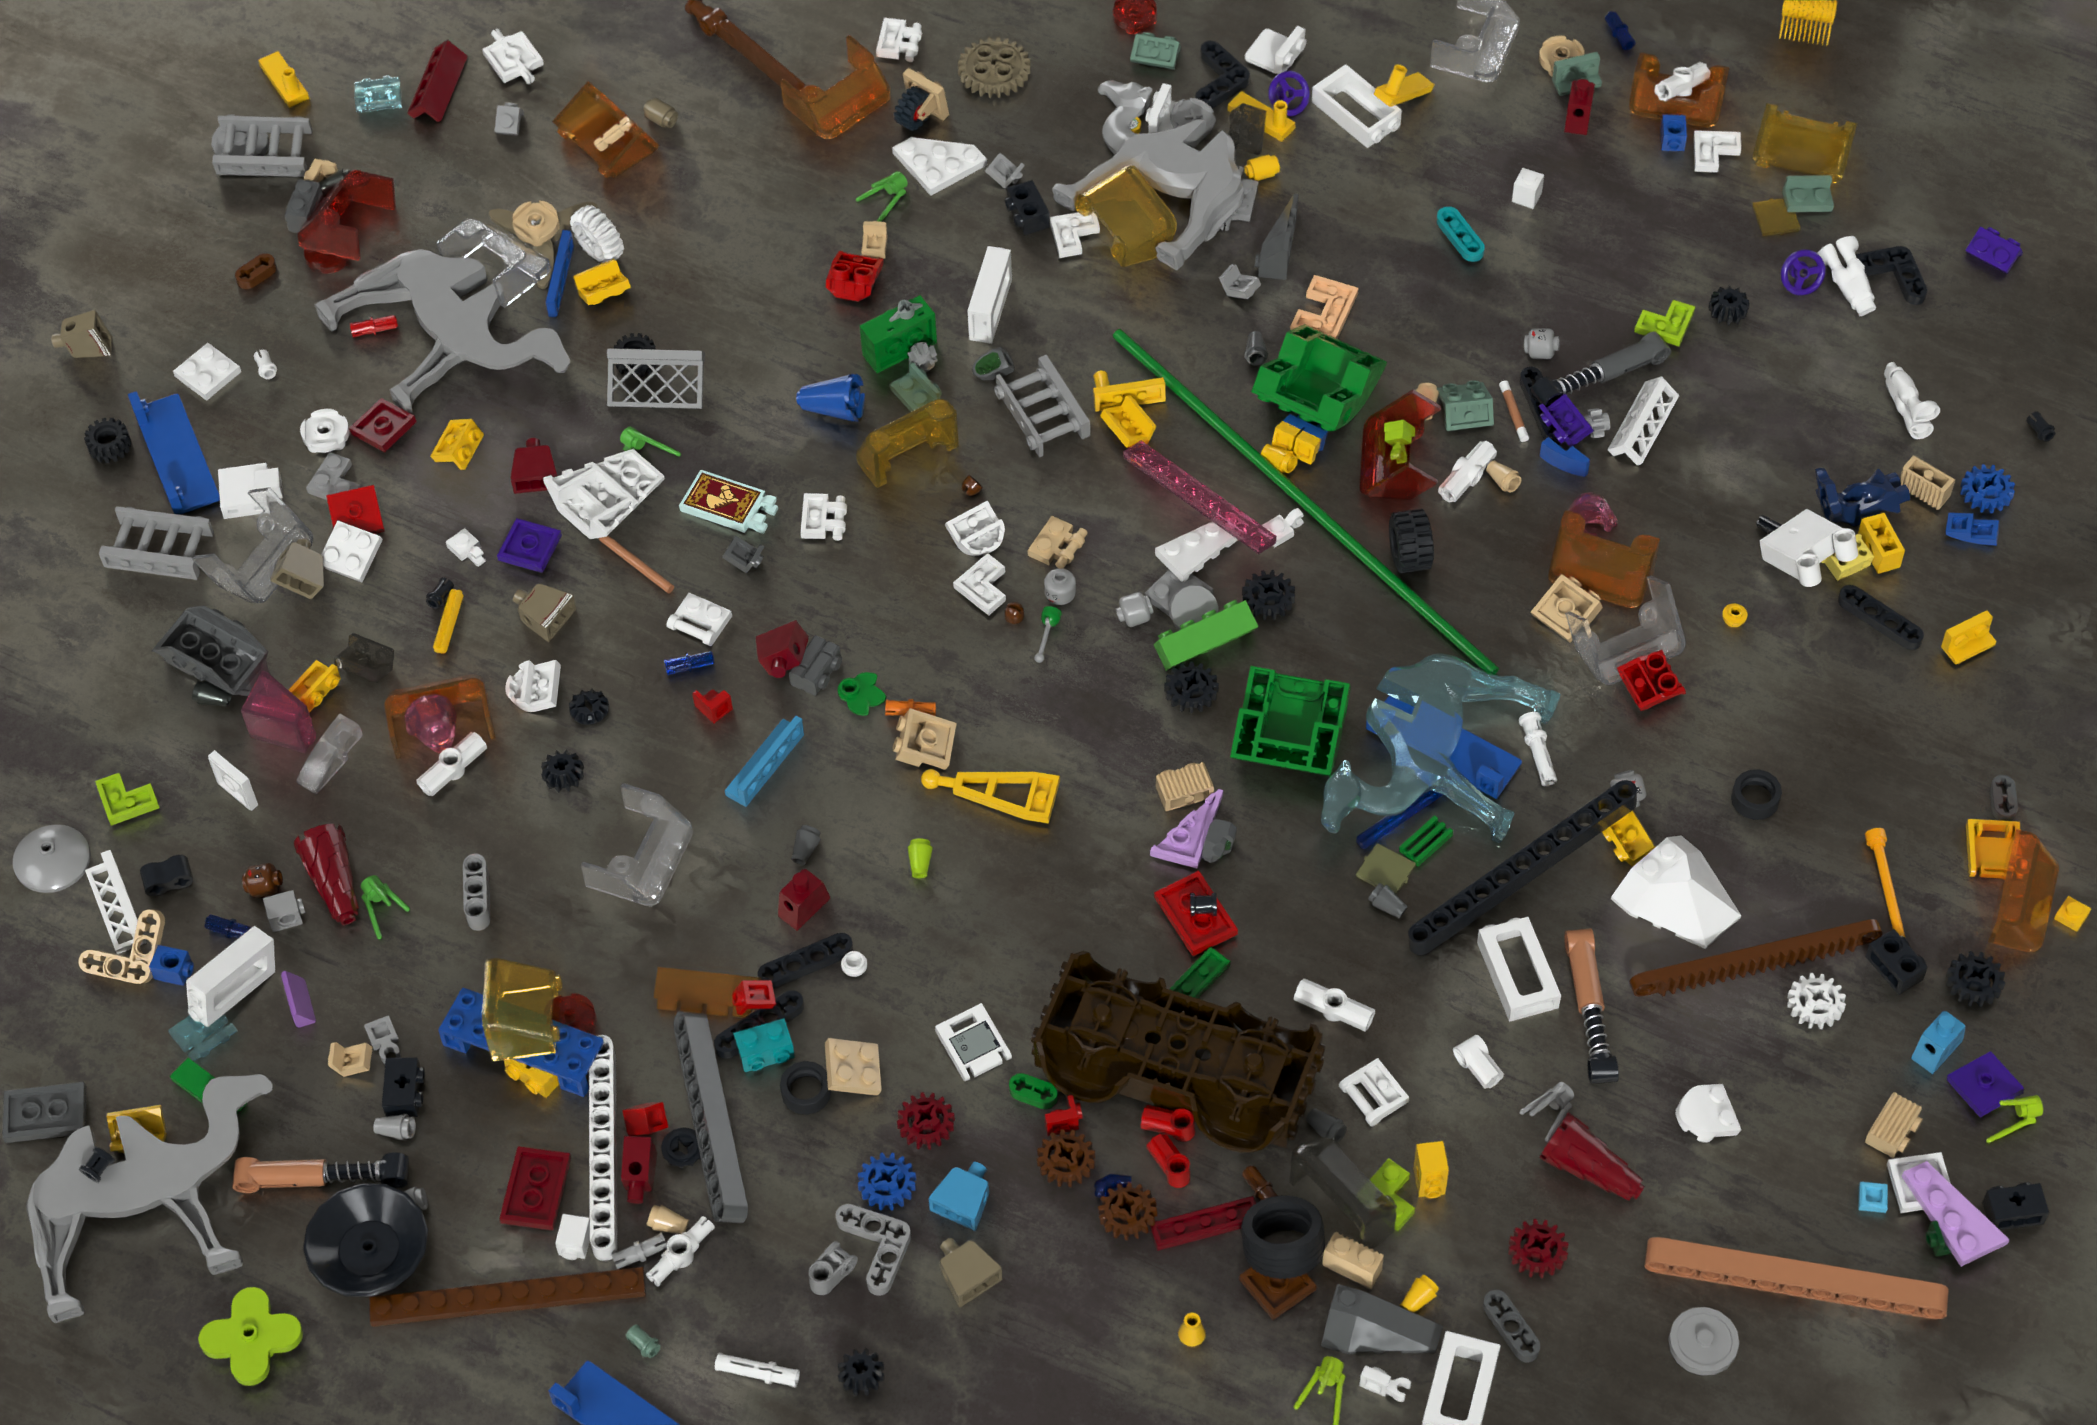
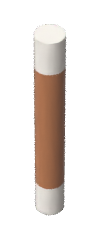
M1502 381L1499 383L1517 434L1521 442H1526L1529 440V435L1508 381Z

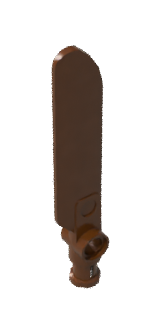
M688 0L685 5V11L697 18L702 31L707 36L711 37L714 34L719 36L792 96L803 98L808 95V89L805 84L729 21L722 9L706 6L702 0Z

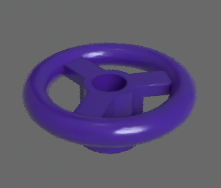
M1281 72L1274 77L1269 86V101L1273 109L1274 103L1279 100L1285 101L1288 107L1289 102L1295 97L1303 96L1298 107L1287 110V116L1298 115L1306 108L1309 102L1310 90L1308 83L1297 72ZM1285 78L1296 79L1302 89L1295 90L1293 87H1290Z
M1799 250L1792 253L1785 260L1781 269L1783 286L1794 295H1807L1816 291L1825 277L1824 261L1819 254L1812 250ZM1810 257L1815 260L1817 266L1809 267L1805 262L1798 260V258ZM1804 269L1803 273L1799 275L1800 270ZM1788 270L1790 276L1796 279L1794 286L1789 282ZM1818 273L1815 282L1811 286L1801 289L1805 279L1812 274Z

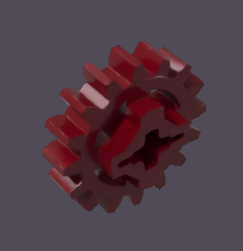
M921 1092L919 1099H916L913 1095L910 1096L911 1103L903 1102V1110H898L897 1112L899 1119L897 1120V1128L900 1129L901 1138L907 1137L908 1145L916 1142L917 1149H920L922 1144H926L929 1150L932 1147V1143H936L940 1147L941 1138L949 1140V1131H954L953 1122L955 1121V1115L951 1113V1104L945 1105V1098L943 1096L936 1100L935 1093H931L929 1098L925 1097L924 1092ZM940 1114H941V1115L943 1116V1118H944L943 1124L940 1123V1118H939V1115H940ZM909 1118L912 1119V1127L908 1124Z
M1533 1219L1532 1225L1529 1226L1524 1221L1522 1230L1517 1227L1514 1229V1236H1510L1509 1245L1511 1246H1509L1508 1255H1514L1511 1262L1513 1265L1520 1264L1519 1272L1527 1269L1529 1270V1277H1532L1534 1272H1537L1539 1277L1543 1278L1544 1272H1548L1553 1276L1555 1268L1562 1269L1563 1261L1567 1260L1568 1253L1566 1251L1569 1244L1568 1242H1563L1565 1238L1564 1232L1557 1234V1225L1550 1228L1548 1227V1220H1544L1543 1224L1540 1225L1537 1219ZM1525 1239V1245L1521 1249L1520 1244ZM1556 1248L1557 1253L1552 1258L1551 1254L1553 1252V1249Z

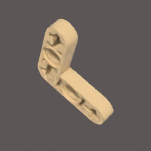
M145 910L139 915L130 957L100 950H86L79 957L80 968L86 973L130 983H148L153 978L149 966L158 945L161 944L165 925L164 915L158 910ZM153 916V919L156 920V925H151L150 927L147 917ZM143 932H149V933H155V934H154V936H152V935H143ZM145 939L149 940L152 944V949L148 954H144L140 949V944ZM93 957L94 960L104 961L103 966H91L87 959ZM115 959L119 960L122 964V970L118 974H114L110 968L112 961ZM142 967V970L146 971L145 976H140L139 978V974L129 972V969Z

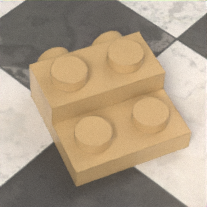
M1561 574L1533 608L1531 614L1571 643L1585 625L1588 627L1603 607L1600 603L1601 598L1591 590L1586 592L1580 588L1582 584L1574 577L1570 576L1567 578Z
M909 708L904 716H900L896 726V730L901 732L900 737H896L892 751L896 752L895 760L917 767L921 763H925L946 770L950 763L957 723Z

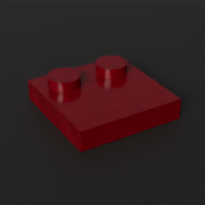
M380 398L349 427L351 435L386 452L417 421L413 414Z

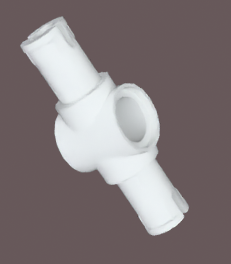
M702 1216L690 1230L672 1236L667 1242V1250L661 1255L660 1261L646 1273L647 1278L651 1282L654 1281L656 1286H659L673 1270L689 1266L694 1258L693 1253L699 1248V1243L714 1230L715 1227L712 1222L707 1221V1218ZM677 1249H686V1251L681 1254L674 1253Z

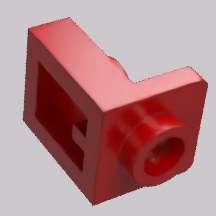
M742 980L732 994V1002L736 1006L737 1014L743 1015L747 1009H772L776 1005L772 980Z
M1073 1095L1067 1096V1110L1057 1109L1045 1114L1047 1136H1050L1052 1132L1055 1135L1060 1134L1062 1129H1064L1065 1133L1079 1130L1078 1119H1083L1080 1103L1075 1104Z

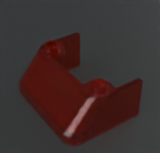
M353 170L326 193L297 234L299 246L304 249L359 261L361 257L358 229L340 225V217L351 201L395 210L393 178L361 170Z
M1412 389L1367 419L1363 427L1360 474L1361 493L1370 498L1411 500L1438 484L1436 478L1409 463L1410 444L1404 445L1407 454L1406 463L1397 464V459L1391 460L1390 454L1393 446L1385 442L1384 423L1405 420L1414 426L1415 437H1412V443L1422 437L1424 433V420L1441 410L1439 404Z

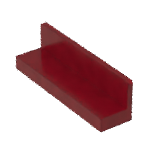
M449 40L436 46L433 50L407 112L412 118H416L424 112L437 122H440L443 118L468 57Z

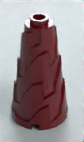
M323 824L304 831L305 838L302 841L299 835L294 840L293 844L296 853L300 856L307 873L325 901L332 919H335L342 925L351 924L359 914L357 910L359 906L352 884L353 876L349 864V853L343 827L339 825L336 829L334 824Z
M1568 1113L1539 1158L1559 1170L1563 1169L1583 1181L1586 1179L1608 1193L1613 1192L1627 1200H1630L1631 1197L1637 1200L1645 1188L1641 1184L1643 1179L1628 1167L1627 1162L1608 1149L1603 1141L1588 1130V1126Z

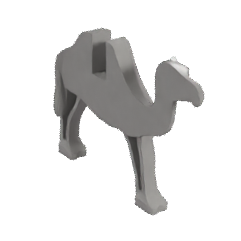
M1114 80L1105 81L1099 85L1098 93L1106 95L1116 108L1106 119L1102 134L1105 143L1114 156L1097 166L1085 178L1074 184H1056L1052 188L1053 198L1057 203L1074 212L1095 193L1124 179L1137 177L1146 185L1160 192L1180 198L1192 199L1190 218L1184 232L1176 241L1161 242L1155 248L1159 261L1178 270L1203 241L1206 242L1212 239L1242 205L1244 188L1239 169L1236 166L1237 156L1233 140L1226 132L1221 130L1201 151L1194 149L1208 135L1205 120H1195L1162 132L1134 133L1130 130V124L1150 106V95L1153 89L1151 87H1143L1135 82L1123 84Z
M421 249L402 253L388 262L362 273L355 279L352 286L314 304L320 320L330 331H334L338 327L341 315L354 308L376 303L412 300L420 325L436 342L433 350L414 373L389 389L394 404L413 414L412 405L414 399L424 389L443 377L449 369L464 361H470L489 369L501 370L515 367L535 358L554 368L556 373H565L570 366V358L564 350L560 337L553 329L538 328L511 344H500L493 339L489 332V325L503 301L500 283L496 281L464 301L460 299L487 282L485 267L473 258H448Z
M265 1075L224 1076L210 1080L204 1089L202 1099L209 1120V1130L206 1136L196 1143L171 1144L163 1142L144 1129L133 1118L129 1116L116 1117L126 1160L108 1165L101 1174L99 1183L92 1181L79 1171L80 1166H85L93 1155L94 1147H98L95 1134L90 1125L77 1129L67 1138L59 1157L32 1184L26 1204L32 1228L36 1263L41 1269L45 1300L48 1302V1316L54 1323L84 1314V1306L81 1305V1301L67 1294L65 1276L70 1255L76 1245L86 1216L98 1218L127 1217L163 1204L181 1218L198 1240L212 1275L230 1271L243 1265L240 1253L236 1250L222 1247L215 1237L209 1217L200 1203L199 1186L203 1180L227 1162L235 1152L239 1139L237 1110L258 1096L267 1095L272 1091L273 1085Z

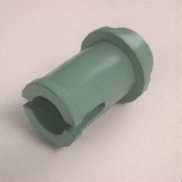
M633 1325L626 1333V1339L641 1350L643 1357L653 1358L660 1351L659 1340L655 1337L651 1338L639 1325Z

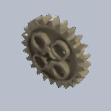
M999 36L996 38V41H992L991 37H988L987 42L979 39L980 44L977 45L972 42V49L965 47V53L960 54L958 75L960 76V81L965 82V88L971 87L972 93L979 90L980 96L988 93L989 98L992 97L993 93H996L997 97L1000 98L1001 93L1004 92L1009 96V90L1017 92V86L1024 87V81H1028V75L1030 74L1028 52H1023V46L1017 47L1016 41L1009 44V38H1006L1003 42L1000 41Z

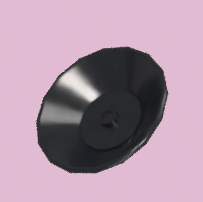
M359 1184L338 1191L318 1207L306 1226L303 1252L309 1271L323 1287L345 1297H372L393 1290L414 1273L426 1253L428 1227L422 1209L407 1193L386 1184ZM367 1246H373L371 1250H365Z

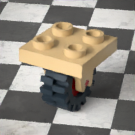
M907 68L903 73L906 93L901 95L902 99H899L898 106H895L894 120L911 131L917 130L919 126L921 127L923 121H926L930 114L944 121L949 116L943 86L938 82H932L927 79L921 72H915Z

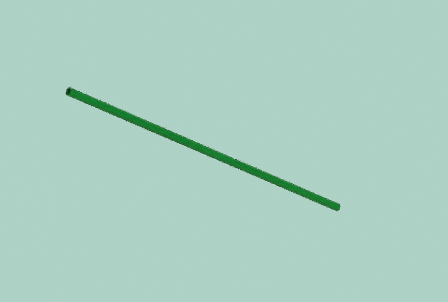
M1122 329L1114 332L1113 338L1157 378H1164L1167 387L1490 677L1497 674L1499 667Z

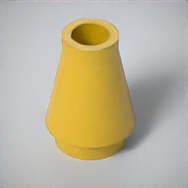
M1269 444L1265 445L1261 451V455L1281 473H1291L1297 465L1298 458L1293 451Z
M1422 1275L1414 1280L1399 1306L1415 1313L1437 1297L1436 1293L1439 1287L1429 1277Z
M1188 1313L1178 1331L1180 1341L1187 1346L1193 1347L1201 1344L1206 1336L1205 1328L1201 1323L1199 1315L1196 1313Z

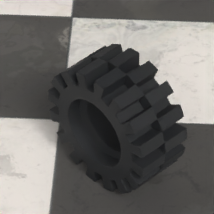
M630 333L629 338L624 335L622 336L623 341L618 339L617 345H614V349L656 350L654 341L652 339L649 340L647 335L643 338L642 333H638L637 337H634V333ZM615 364L621 374L625 372L626 375L629 372L624 364ZM628 364L631 369H633L636 366ZM641 365L635 371L641 377L645 376L644 372L648 374L652 372L648 365Z
M105 417L102 418L100 423L98 420L94 421L95 426L91 424L88 426L89 431H85L86 437H84V440L94 460L97 458V461L102 463L104 459L105 463H110V459H113L116 462L118 461V456L123 458L125 457L124 452H129L131 439L125 424H122L121 420L117 419L115 422V419L110 417L109 421H107ZM106 437H116L114 441L108 444L99 443Z

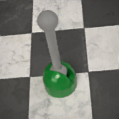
M1046 606L1042 610L1041 620L1046 627L1039 652L1034 657L1038 663L1044 661L1043 652L1050 627L1056 626L1062 616L1061 610L1056 607Z

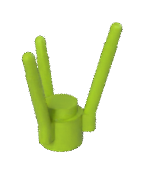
M2034 1095L2000 1100L1999 1104L2002 1106L2015 1105L2018 1117H2023L2024 1120L1988 1137L1986 1142L1990 1143L2026 1125L2035 1124V1117L2042 1116L2043 1104L2040 1097Z
M1324 1357L1321 1366L1316 1367L1314 1375L1294 1404V1409H1299L1318 1379L1320 1381V1386L1317 1390L1318 1394L1323 1393L1326 1385L1334 1386L1336 1383L1333 1425H1339L1342 1388L1346 1378L1342 1374L1343 1362L1334 1357Z

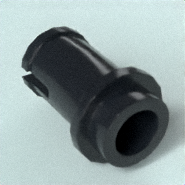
M2033 412L2032 415L2037 421L2035 422L2029 415L2026 420L2027 423L2035 430L2039 440L2044 442L2050 441L2056 434L2055 427L2051 424L2049 425L2040 412Z
M442 577L433 591L428 592L426 603L431 608L438 609L444 605V599L450 590L454 588V584L450 580L444 584L446 578Z

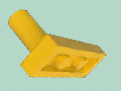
M279 51L258 60L260 67L289 108L309 99L308 92L296 77L295 70L289 67Z
M1397 64L1393 68L1388 83L1376 87L1374 95L1386 105L1392 107L1432 92L1435 84L1419 72L1405 77L1407 68Z
M1241 91L1228 104L1229 112L1281 142L1295 129L1296 122L1287 118V103L1285 101H1276L1273 110Z
M1097 371L1093 376L1096 388H1093L1096 412L1103 411L1106 408L1121 406L1125 397L1129 395L1139 405L1166 401L1164 378L1110 385L1105 371Z

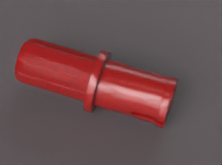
M394 315L377 319L370 317V319L350 323L353 338L373 333L377 335L376 332L398 327L397 318Z

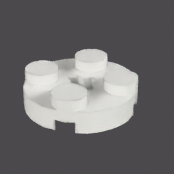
M320 409L311 413V417L307 421L304 420L300 427L302 440L312 453L342 450L350 433L347 419L333 409ZM323 428H328L329 430L328 433H319L323 432Z

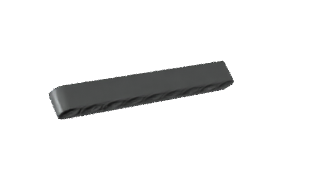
M679 1011L674 1018V1033L713 1218L716 1222L743 1223L748 1215V1205L708 1019L703 1013Z

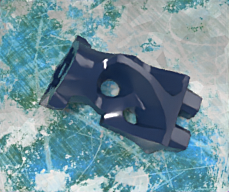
M1825 468L1815 469L1818 489L1815 491L1825 518L1834 524L1845 522L1853 527L1858 526L1863 518L1877 515L1882 510L1899 513L1901 512L1900 504L1910 500L1909 489L1905 484L1901 486L1900 478L1896 472L1884 475L1880 469H1877L1865 482L1847 485L1843 492L1837 493L1835 483L1830 479Z

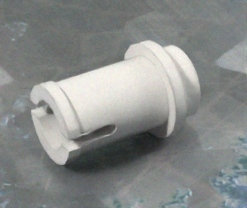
M259 350L262 355L261 358L258 352L254 354V359L259 367L258 373L264 379H271L276 375L277 367L272 363L267 350Z

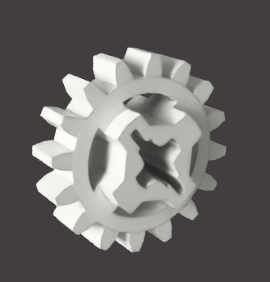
M1810 973L1809 979L1800 976L1799 982L1794 981L1791 990L1788 992L1787 1008L1792 1009V1017H1800L1799 1024L1807 1021L1809 1028H1812L1813 1024H1818L1819 1029H1823L1824 1023L1831 1027L1834 1020H1840L1846 1006L1844 1003L1846 995L1840 994L1842 986L1837 985L1834 987V979L1831 978L1826 981L1824 980V974H1821L1819 978H1815L1814 974Z

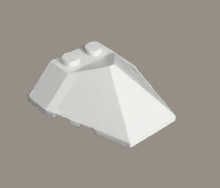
M1673 836L1664 839L1631 868L1611 896V900L1630 916L1637 919L1641 917L1652 922V926L1659 929L1663 927L1675 932V936L1704 949L1708 948L1741 918V914L1701 851L1683 836Z

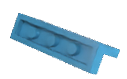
M795 716L791 722L785 719L780 721L725 789V796L745 807L748 806L804 736L802 718Z

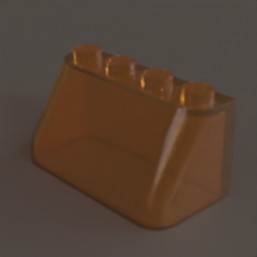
M2016 829L2008 848L1988 940L1989 943L2026 952L2039 950L2044 942L2059 872L2057 860L2039 838L2031 832Z

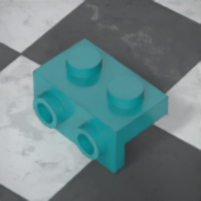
M784 1018L733 1033L744 1072L757 1071L763 1067L776 1063H785L789 1059L795 1058L793 1043Z

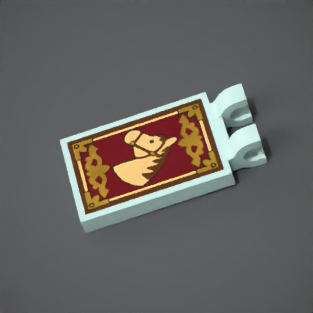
M704 470L699 471L679 505L681 512L743 533L748 528H751L764 534L768 525L764 523L766 515L760 514L758 511L762 510L774 516L778 510V506L774 505L777 498L766 495L764 490Z

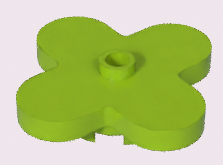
M248 1287L239 1291L233 1298L231 1317L207 1323L201 1329L198 1340L202 1351L208 1357L214 1359L231 1358L230 1366L234 1378L242 1385L252 1386L259 1384L267 1377L270 1371V1358L274 1353L288 1352L299 1345L303 1337V1330L298 1319L291 1314L271 1315V1304L267 1294L260 1288Z

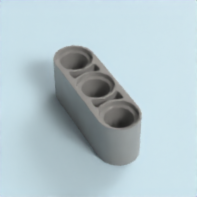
M474 853L468 855L463 861V907L468 926L478 931L488 927L491 920L490 876L485 858L480 854Z

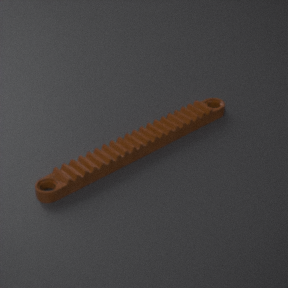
M1876 919L1864 920L1645 971L1633 976L1629 983L1635 996L1641 997L1659 993L1663 997L1666 991L1675 994L1676 988L1684 992L1686 986H1689L1692 990L1695 989L1696 984L1705 987L1706 981L1714 985L1716 979H1719L1722 983L1725 982L1726 977L1735 980L1736 974L1744 978L1746 972H1749L1752 976L1755 975L1756 970L1765 973L1766 967L1774 971L1776 965H1779L1782 969L1785 968L1786 963L1795 966L1796 960L1804 964L1806 958L1813 962L1816 956L1824 959L1826 953L1834 957L1836 951L1841 955L1845 953L1846 949L1854 952L1856 946L1872 943L1880 938L1883 932Z

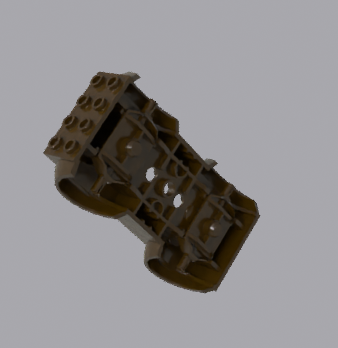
M1087 951L1071 953L1068 962L1064 961L1059 972L1061 977L1059 983L1053 984L1050 992V998H1052L1050 1004L1043 1007L1040 1020H1042L1039 1028L1035 1027L1031 1037V1042L1034 1043L1031 1054L1034 1055L1035 1066L1043 1069L1047 1079L1055 1088L1067 1096L1073 1095L1074 1099L1088 1103H1100L1113 1098L1117 1094H1122L1168 1110L1187 1109L1193 1114L1199 1130L1208 1139L1231 1151L1241 1153L1255 1152L1264 1149L1270 1144L1287 1148L1289 1140H1295L1299 1125H1297L1299 1117H1304L1308 1104L1306 1102L1308 1094L1312 1095L1316 1084L1314 1079L1316 1072H1321L1325 1060L1323 1055L1326 1045L1322 1044L1323 1033H1320L1317 1025L1310 1023L1309 1029L1305 1030L1277 1026L1279 1023L1278 1019L1274 1018L1272 1022L1273 1017H1268L1266 1022L1246 1011L1241 1006V1003L1234 1002L1225 1008L1169 990L1166 987L1164 978L1159 977V980L1156 982H1145L1128 978V972L1125 969L1122 972V968H1119L1117 973L1097 963L1092 958L1090 952ZM1150 1032H1155L1160 1035L1161 1040L1157 1044L1147 1043L1145 1036ZM1180 1040L1185 1043V1047L1174 1049L1171 1043ZM1199 1049L1209 1050L1211 1057L1206 1061H1200L1195 1056Z

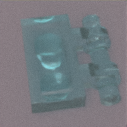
M388 75L383 76L382 79L370 80V78H363V81L354 82L357 113L402 108L400 77H390Z
M224 1014L209 1027L200 1021L193 1020L189 1015L169 1029L168 1032L184 1053L192 1047L195 1048L188 1053L189 1058L195 1062L200 1057L205 1058L208 1056L210 1050L220 1043L225 1044L229 1041V1037L236 1033L237 1029L232 1023L222 1028V1026L228 1023ZM212 1033H214V1035H213L212 1037H210V1038H209L208 1040H206L205 1042H202V1040H204V1039L207 1038L209 1035H211Z

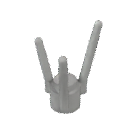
M1558 1082L1552 1089L1550 1088L1542 1096L1522 1108L1519 1113L1523 1115L1531 1110L1529 1114L1534 1116L1547 1105L1555 1110L1561 1108L1559 1115L1545 1138V1142L1548 1143L1566 1113L1572 1108L1570 1101L1574 1098V1093L1567 1084Z

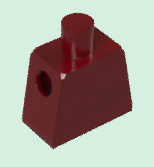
M1586 79L1572 81L1564 132L1587 135L1594 96V83ZM1576 109H1582L1583 115L1576 116Z
M530 438L526 441V447L517 448L514 453L511 471L513 492L517 494L547 491L548 489L543 481V477L550 475L553 478L557 477L550 447L548 445L540 446L539 439Z
M797 620L756 636L757 657L760 664L770 676L776 678L784 677L787 670L797 667L802 663L809 636Z
M802 869L796 873L793 879L779 893L778 917L798 931L830 900V895L824 883L807 869Z
M624 1136L621 1181L625 1190H628L627 1202L643 1203L644 1191L650 1192L653 1190L657 1150L651 1137Z

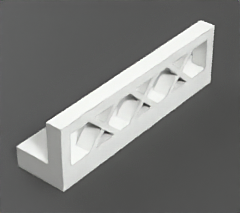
M1662 376L1645 381L1608 448V451L1613 456L1626 453L1636 465H1641L1679 397V394ZM1663 391L1669 396L1667 403H1663ZM1654 407H1657L1659 418L1657 420H1654L1652 410ZM1648 424L1649 429L1648 437H1644L1643 426ZM1635 442L1639 443V454L1632 448Z
M111 850L101 853L104 863L86 869L85 872L117 954L132 949L138 919ZM105 871L109 874L105 883L97 882L93 877ZM106 891L116 893L117 895L112 904L102 901ZM114 911L124 914L120 924L110 921ZM122 931L130 933L133 937L132 940L119 944L117 941ZM143 940L140 945L147 943L146 940Z

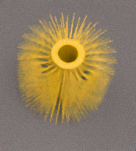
M1784 0L1779 37L1781 38L1785 18L1787 17L1784 34L1785 40L1791 17L1790 40L1794 18H1797L1794 40L1799 19H1801L1799 42L1803 22L1806 20L1803 36L1804 43L1808 22L1811 20L1808 43L1813 22L1816 21L1812 43H1814L1818 22H1820L1818 44L1822 23L1824 22L1822 44L1827 23H1830L1827 37L1828 45L1838 1Z

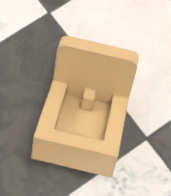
M314 159L310 169L304 174V180L319 183V181L338 171L337 166L328 160Z
M864 221L862 256L885 259L887 247L886 222Z
M337 1042L331 1043L328 1066L343 1077L370 1071L372 1046L368 1043H362L344 1048Z

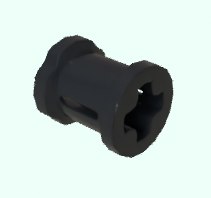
M1190 893V916H1195V914H1212V916H1217L1216 893L1197 896L1194 893Z
M95 1146L93 1155L85 1166H80L79 1171L92 1181L99 1183L101 1174L109 1164L114 1163L115 1159L105 1150Z

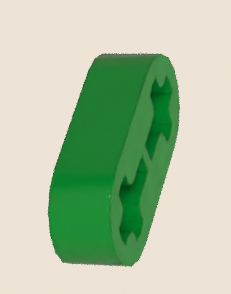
M1023 1073L1015 1074L1009 1081L1010 1095L1018 1101L1045 1110L1051 1109L1057 1103V1089L1049 1082ZM1021 1083H1024L1025 1088H1022L1021 1091H1018L1016 1086H1020ZM1046 1092L1050 1093V1097H1046L1045 1100L1041 1099V1095H1044Z

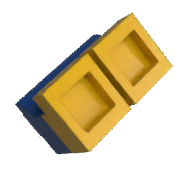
M1289 414L1275 427L1271 446L1293 451L1299 460L1311 465L1315 461L1316 454L1319 451H1323L1328 431L1322 429L1320 424L1314 426L1309 421L1301 419L1299 414L1296 417Z

